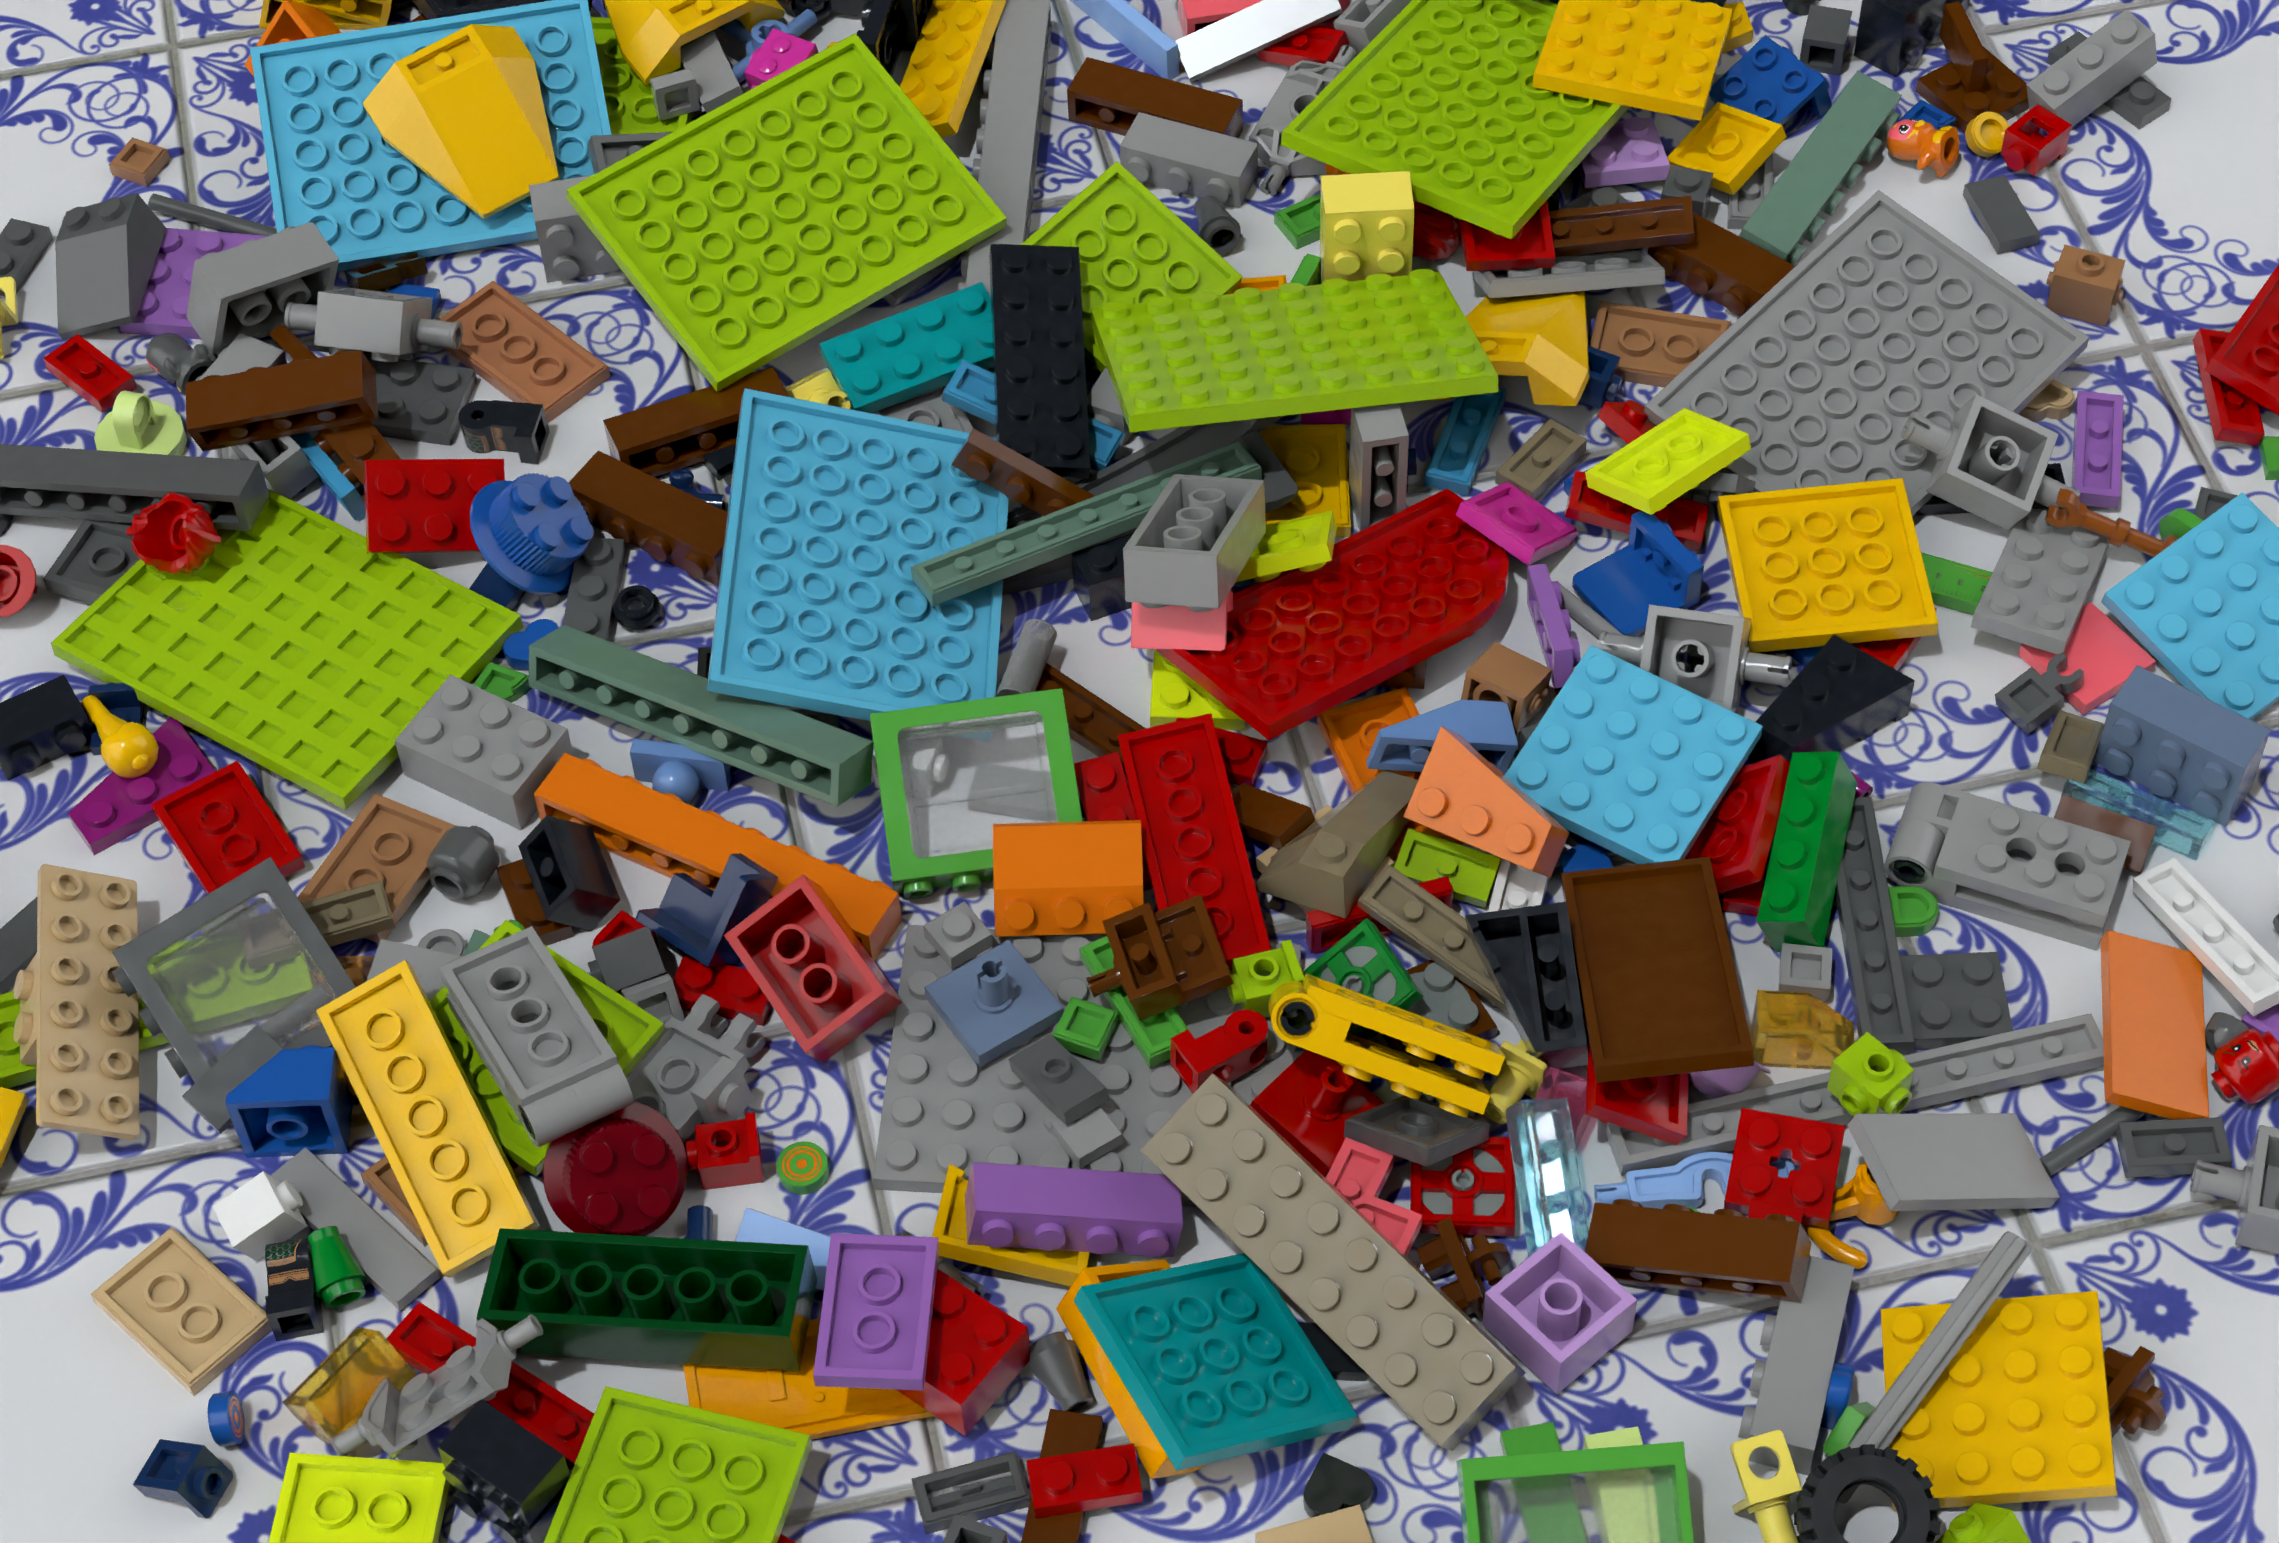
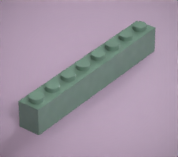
M565 624L529 645V687L670 742L682 744L693 751L837 807L871 784L873 741L773 703L706 691L707 678Z

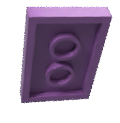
M831 1233L813 1373L815 1386L924 1391L939 1256L938 1237Z

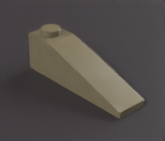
M1383 770L1279 849L1256 882V890L1346 919L1408 823L1409 819L1403 816L1418 780Z

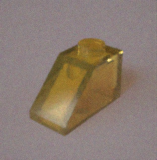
M1757 990L1751 1022L1754 1061L1767 1067L1831 1070L1833 1060L1854 1043V1023L1810 993Z

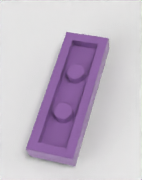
M2078 391L2071 488L2080 490L2079 500L2086 506L2118 508L2121 491L2124 395Z
M1546 563L1528 565L1527 605L1546 665L1552 669L1551 681L1553 687L1561 688L1572 674L1573 667L1577 666L1581 660L1578 639L1570 638V616L1567 609L1561 610L1562 596L1559 582L1551 581Z

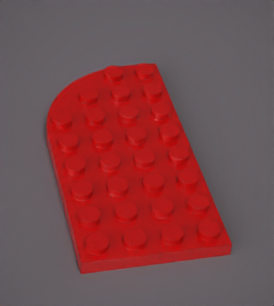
M1446 488L1334 544L1332 561L1326 562L1323 567L1317 570L1302 572L1297 568L1283 571L1272 580L1257 582L1233 594V610L1227 612V645L1224 650H1155L1266 739L1271 740L1472 636L1495 614L1506 595L1509 583V558H1507L1505 549L1455 515L1464 499Z

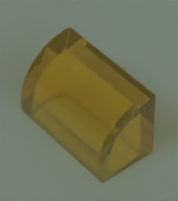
M357 1327L283 1401V1404L310 1432L333 1448L331 1438L358 1423V1419L363 1416V1410L382 1380L388 1377L401 1392L403 1387L417 1375L380 1331Z

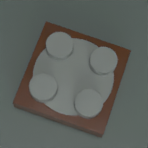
M1432 959L1406 970L1424 995L1407 1011L1486 1040L1496 1036L1497 1025L1474 990ZM1382 1034L1391 1048L1415 1056L1405 1051L1406 1046L1402 1044L1401 1040ZM1437 1054L1434 1061H1426L1435 1063L1447 1057Z

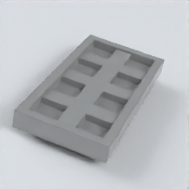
M2031 508L2030 513L2014 525L1975 610L1971 628L2058 655L2064 653L2110 544L2107 542V537L2081 526L2055 527L2045 520L2047 511Z

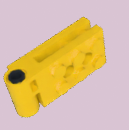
M1307 973L1303 983L1299 981L1285 982L1279 985L1269 998L1268 1010L1272 1027L1277 1036L1283 1041L1340 1062V1065L1343 1066L1342 1071L1355 1078L1371 1082L1373 1075L1387 1079V1082L1392 1084L1390 1089L1401 1095L1420 1100L1422 1093L1436 1097L1435 1100L1440 1102V1108L1455 1115L1468 1118L1470 1111L1484 1115L1491 1095L1483 1082L1475 1078L1483 1079L1485 1072L1496 1076L1499 1075L1505 1055L1497 1043ZM1296 1008L1304 1011V1013L1301 1012L1298 1016L1287 1014V1012L1289 1013ZM1353 1022L1399 1039L1406 1046L1405 1051L1415 1056L1348 1032L1350 1025ZM1437 1054L1450 1058L1451 1063L1455 1064L1453 1067L1455 1070L1464 1074L1426 1060L1434 1061Z

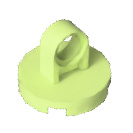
M124 390L116 397L113 410L98 424L94 440L96 449L101 451L182 456L186 447L187 436L181 416L171 406L158 401H151L148 395Z

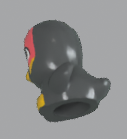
M175 333L157 335L151 339L146 349V361L150 367L169 382H176L179 392L183 395H186L185 383L195 381L198 377L202 376L218 358L217 354L212 355L209 353L208 355L204 344H197L193 349L183 337Z

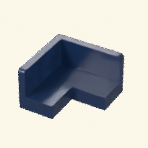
M741 853L730 854L714 891L686 873H674L659 908L639 910L635 920L645 927L649 926L650 930L707 967L738 964L741 960L724 935L769 900L778 876Z

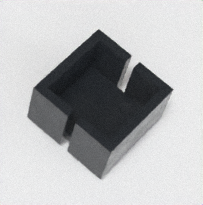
M482 1399L477 1402L438 1446L445 1467L442 1473L451 1484L454 1492L451 1498L470 1517L476 1518L480 1514L492 1522L495 1532L507 1543H544L570 1477L565 1457L562 1453Z

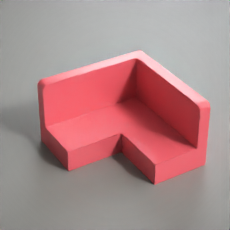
M1229 591L1219 609L1206 612H1195L1188 609L1187 606L1167 605L1162 608H1147L1141 603L1132 602L1131 648L1224 650L1227 645V612L1233 610V591Z
M1346 1137L1326 1179L1407 1257L1422 1226V1215L1378 1198L1394 1166V1155Z

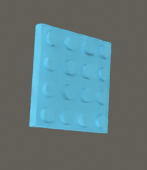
M2241 493L2104 594L2101 603L2186 689L2253 721L2279 701V528L2244 493Z
M1590 645L1504 776L1533 799L1565 829L1636 864L1682 860L1687 856L1759 741L1763 726Z

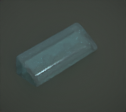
M2092 769L2089 770L2085 783L2067 779L2062 791L2064 795L2158 826L2153 840L2154 843L2196 861L2216 825V822L2201 817L2196 813Z
M1568 1099L1521 1100L1506 1109V1120L1528 1257L1560 1231L1565 1233L1585 1252L1589 1228Z

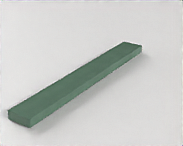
M1236 442L911 566L912 579L931 605L935 606L1137 528L1174 474L1262 480V468L1242 444Z

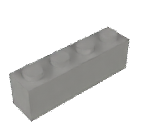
M1810 1255L1801 1302L1773 1300L1780 1302L1777 1316L1766 1313L1760 1345L1770 1347L1767 1361L1756 1359L1749 1391L1759 1393L1756 1408L1745 1405L1738 1435L1740 1438L1747 1439L1771 1431L1781 1430L1784 1434L1796 1473L1807 1476L1812 1464L1855 1268L1852 1265ZM1756 1448L1750 1454L1748 1461L1779 1468L1776 1454L1768 1448Z

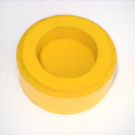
M1981 113L1972 119L1966 127L1965 139L1967 145L1975 154L1982 157H1992L1998 154L2002 149L2005 130L2009 127L2008 122L1998 113Z

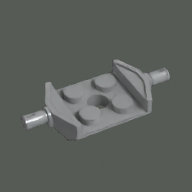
M1347 45L1341 46L1333 63L1327 61L1326 64L1302 60L1292 65L1249 136V141L1258 143V158L1271 168L1264 181L1260 184V189L1268 195L1270 191V196L1276 195L1277 190L1287 176L1326 174L1325 163L1282 146V131L1299 115L1297 111L1305 109L1357 56V52L1349 46L1347 50Z
M530 1314L508 1330L499 1331L482 1318L476 1322V1346L468 1345L460 1348L450 1356L445 1365L429 1375L421 1373L415 1376L403 1387L401 1392L388 1377L385 1378L378 1385L363 1410V1416L358 1419V1423L331 1438L334 1450L339 1456H347V1454L369 1441L372 1446L378 1444L393 1459L403 1450L412 1449L417 1446L418 1438L442 1423L455 1418L463 1410L482 1399L490 1401L496 1397L497 1392L508 1387L511 1362L516 1358L517 1349L534 1338L543 1335V1328L534 1315Z

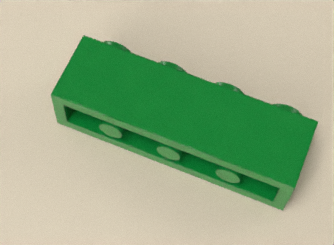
M1840 752L1792 753L1756 921L1776 952H1781L1782 943L1824 947L1857 787V781Z

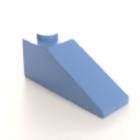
M1462 699L1380 729L1366 760L1367 768L1422 772L1442 726L1460 734L1478 753L1505 775L1518 748L1508 703Z

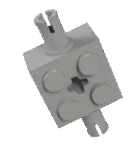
M342 288L319 291L317 305L288 302L284 314V323L289 330L298 329L315 332L314 345L330 347V355L343 350H361L363 354H371L372 352L371 359L376 361L398 362V359H413L415 352L429 350V346L458 350L463 337L461 322L431 319L433 299L431 297Z
M1977 394L1955 413L1949 429L1913 411L1903 427L1907 430L1901 432L1900 437L1902 439L1909 440L1936 453L1937 462L1926 492L2006 530H2009L2030 513L2034 501L2046 507L2053 505L2060 509H2066L2056 504L2060 488L2071 490L2078 497L2080 496V490L2073 489L2045 475V470L2059 435L2058 433Z
M1649 604L1646 630L1643 637L1602 631L1599 638V644L1618 647L1617 651L1601 650L1628 663L1637 665L1647 672L1734 713H1738L1741 687L1746 681L1787 687L1791 676L1790 674L1771 672L1772 667L1791 670V656L1782 657L1750 652V648L1747 645L1751 619L1746 617ZM1694 646H1698V654L1704 655L1703 665H1696L1694 672H1691V664L1685 663L1683 657L1685 653H1692Z
M2259 1125L2243 1170L2202 1162V1160L2196 1159L2191 1177V1182L2193 1183L2190 1185V1192H2200L2235 1200L2236 1206L2240 1207L2235 1244L2279 1254V1129Z

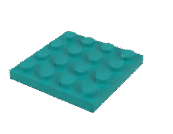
M1245 1253L1082 1286L1073 1300L1176 1471L1349 1430L1358 1417L1269 1277Z

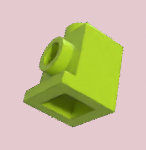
M1291 939L1282 941L1281 948L1233 959V974L1231 976L1234 984L1227 986V990L1233 1005L1240 1003L1242 1010H1253L1260 1013L1264 1018L1269 1017L1268 1003L1272 992L1285 982L1299 981L1303 983L1304 975Z

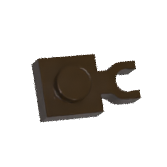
M417 253L405 255L392 261L384 259L344 271L348 288L388 292L390 286L401 284L403 279L428 274L425 258L423 256L418 257Z

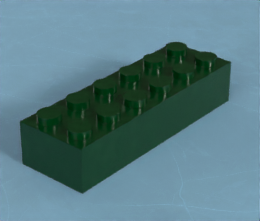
M500 1228L476 1319L479 1321L483 1318L499 1331H506L527 1318L530 1314L534 1315L543 1328V1335L518 1348L516 1354L799 1371L817 1285V1276L808 1245Z

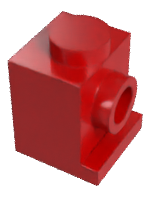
M2037 104L2005 130L2001 155L2004 156L2005 163L2012 170L2021 171L2024 169L2032 175H2036L2054 159L2061 160L2065 156L2072 125ZM2040 128H2042L2049 134L2047 136H2043L2039 133Z
M755 1112L745 1113V1119L695 1125L696 1140L686 1141L687 1160L690 1172L699 1171L703 1190L764 1182L761 1143Z

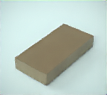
M2058 711L2041 753L2037 769L2085 783L2099 746L2104 724L2068 712Z

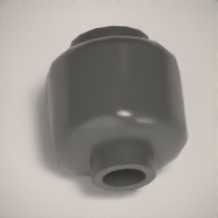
M454 826L444 833L428 857L427 867L430 873V881L438 891L451 898L460 899L462 897L478 895L496 871L500 863V856L494 845L493 837L483 828L478 826Z

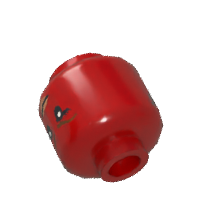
M2254 1028L2246 1029L2215 1050L2214 1060L2219 1069L2213 1072L2211 1076L2228 1099L2238 1095L2245 1103L2254 1105L2279 1089V1043L2269 1030L2261 1034L2260 1031Z

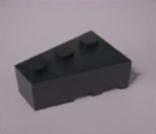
M1862 0L1853 56L1896 77L1907 65H1914L1920 58L1923 50L1931 42L1936 43L1940 39L1939 34L1945 4L1960 2L1966 12L1970 0Z
M1833 635L1756 720L1755 723L1763 726L1762 734L1748 759L1756 763L1782 755L1790 763L1793 752H1837L1839 748L1856 739L1861 742L1872 736L1873 730L1892 719L1897 722L1908 716L1915 680L1838 636Z
M1566 901L1465 915L1469 937L1530 1055L1544 1062L1547 1065V1070L1588 1065V1047Z

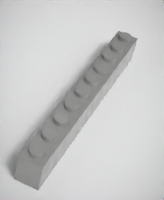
M1006 0L993 35L995 41H991L987 51V65L992 66V70H984L983 88L984 95H988V99H981L980 124H985V128L977 129L976 151L977 154H981V159L974 158L973 177L1007 217L1005 228L970 247V251L962 252L961 274L962 277H966V282L958 283V291L982 282L991 297L989 264L991 244L1020 245L1029 238L1052 30L1050 0Z

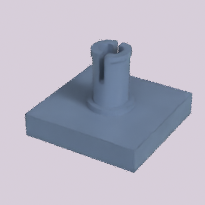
M1010 940L1003 942L924 987L928 1002L979 1067L1060 1021L1064 1013L1063 1006Z

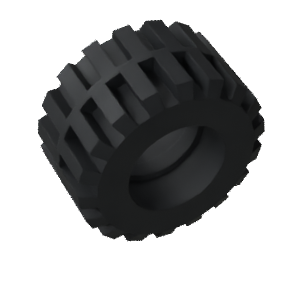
M1862 1444L1860 1447L1852 1449L1850 1446L1839 1450L1830 1457L1828 1456L1806 1478L1802 1490L1799 1491L1796 1498L1798 1505L1797 1510L1794 1512V1525L1798 1526L1799 1535L1797 1539L1799 1543H1849L1837 1528L1834 1516L1835 1505L1844 1491L1853 1486L1864 1484L1883 1491L1896 1507L1899 1522L1898 1530L1890 1543H1933L1935 1536L1939 1535L1941 1522L1937 1521V1512L1941 1510L1939 1499L1933 1498L1930 1490L1933 1487L1932 1482L1927 1475L1924 1478L1916 1470L1919 1465L1911 1458L1904 1460L1897 1456V1450L1886 1447L1884 1450L1877 1449L1875 1444Z

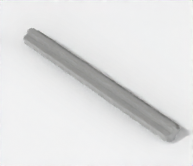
M2009 1231L2001 1236L1847 1447L1851 1446L1852 1449L1858 1448L1862 1444H1875V1448L1884 1450L1890 1445L2030 1254L2031 1247L2024 1239ZM1860 1485L1853 1486L1844 1491L1837 1502L1847 1503Z

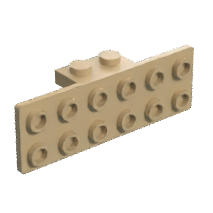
M43 864L38 870L37 953L26 970L21 969L18 972L15 980L14 998L20 1000V1013L15 1021L13 1038L15 1042L20 1043V1063L36 1066V1123L40 1127L126 1140H135L140 1133L138 994L136 992L127 997L112 973L120 967L112 952L138 937L137 883L134 880Z

